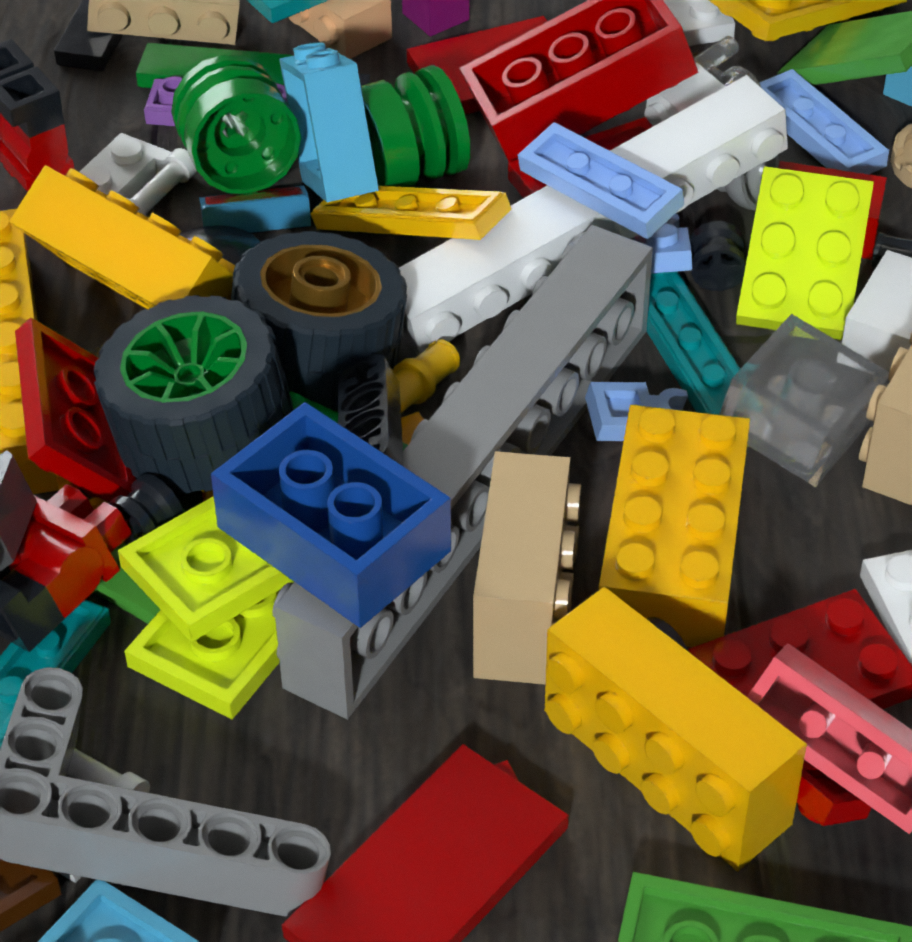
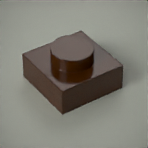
M0 859V932L62 895L58 879L52 871L9 863Z

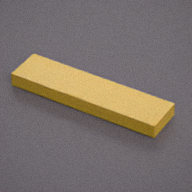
M378 186L379 191L332 202L323 200L310 214L316 228L322 230L481 240L511 210V206L506 193L497 191Z

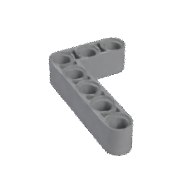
M60 668L35 670L25 678L0 749L1 860L284 917H290L305 901L313 898L321 890L325 881L331 850L325 835L314 827L302 823L66 777L77 742L83 687L77 677Z

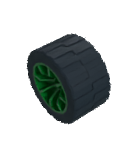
M199 295L184 296L182 299H170L158 303L157 306L148 310H142L135 314L130 321L123 323L113 332V336L104 343L99 351L100 357L94 366L96 391L122 462L131 469L133 476L136 478L143 474L154 475L170 487L171 490H176L177 493L213 490L211 473L294 410L271 326L267 325L265 317L258 311L250 309L243 302L228 300L226 297L213 295L210 297H200Z

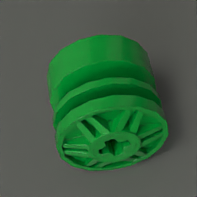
M220 55L204 60L184 75L174 91L171 114L176 131L183 145L187 148L196 170L210 186L231 194L252 193L269 188L287 174L298 156L301 134L296 116L284 100L274 80L262 65L244 56Z
M431 65L421 68L415 74L411 72L403 73L396 78L394 87L385 80L361 86L378 186L413 187L417 185L419 174L426 180L433 181L443 177L444 173L449 176L467 169L470 161V136L467 120L460 98L451 80L441 68Z

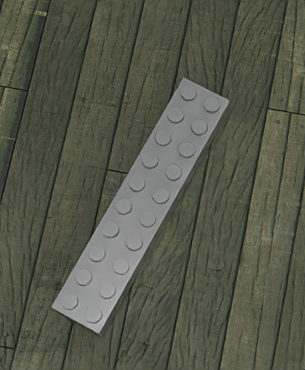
M591 225L577 243L572 242L565 248L560 263L548 277L542 276L533 290L532 297L520 311L514 310L509 315L503 332L491 346L486 345L479 351L473 368L460 383L454 382L449 387L442 405L429 420L424 419L418 424L412 435L411 442L403 451V462L406 469L451 498V552L361 628L296 582L285 584L279 591L272 610L276 621L277 657L280 660L283 689L347 720L481 547L495 451L551 456L588 408L585 395L590 382H608L646 333L653 247Z

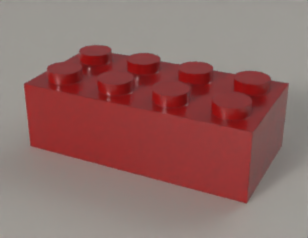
M587 0L460 67L461 73L482 116L508 162L517 160L518 154L553 122L578 135H582L593 127L630 110L637 104L699 73L682 26L663 0Z

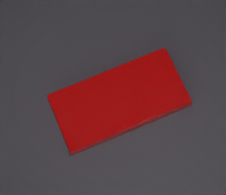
M462 744L323 883L321 890L313 898L305 901L282 924L283 938L289 942H462L568 829L569 815Z

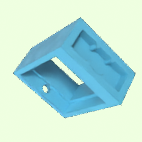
M322 42L304 44L293 48L294 56L280 58L279 60L287 103L297 118L301 134L297 157L302 182L326 202L379 191L357 63L338 53L337 50L326 49L325 43Z

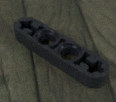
M369 355L345 369L339 377L338 424L404 467L399 380L384 355Z

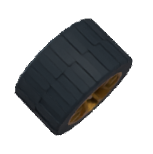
M303 231L302 233L281 234L275 238L261 241L254 248L248 249L241 256V261L236 263L233 272L231 300L243 302L250 309L258 311L265 317L267 325L271 326L289 391L331 410L338 409V380L345 369L361 361L364 357L373 354L384 355L392 370L397 365L407 302V284L396 264L389 261L386 255L376 248L373 249L364 242L354 238L342 237L339 234Z

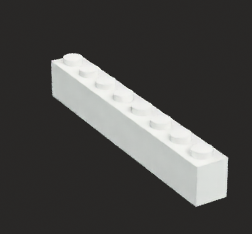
M745 75L610 151L682 188L684 206L677 211L680 212L689 204L719 187L726 186L735 178L766 161L772 160L779 153L787 150L785 109L748 75ZM547 185L511 205V210L481 240L452 238L399 267L401 270L400 274L405 278L407 284V302L402 336L419 355L433 341L437 342L439 339L450 342L456 336L477 324L498 315L502 310L532 294L539 279L542 276L548 277L560 263L565 248L572 242L577 243L591 225L629 239L636 237L638 234Z

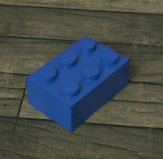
M306 402L211 473L217 527L359 628L363 627L451 552V498Z

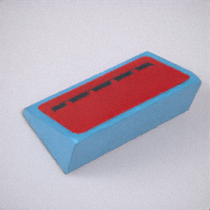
M305 186L261 190L245 194L199 197L203 227L224 225L254 233L311 226L309 196Z

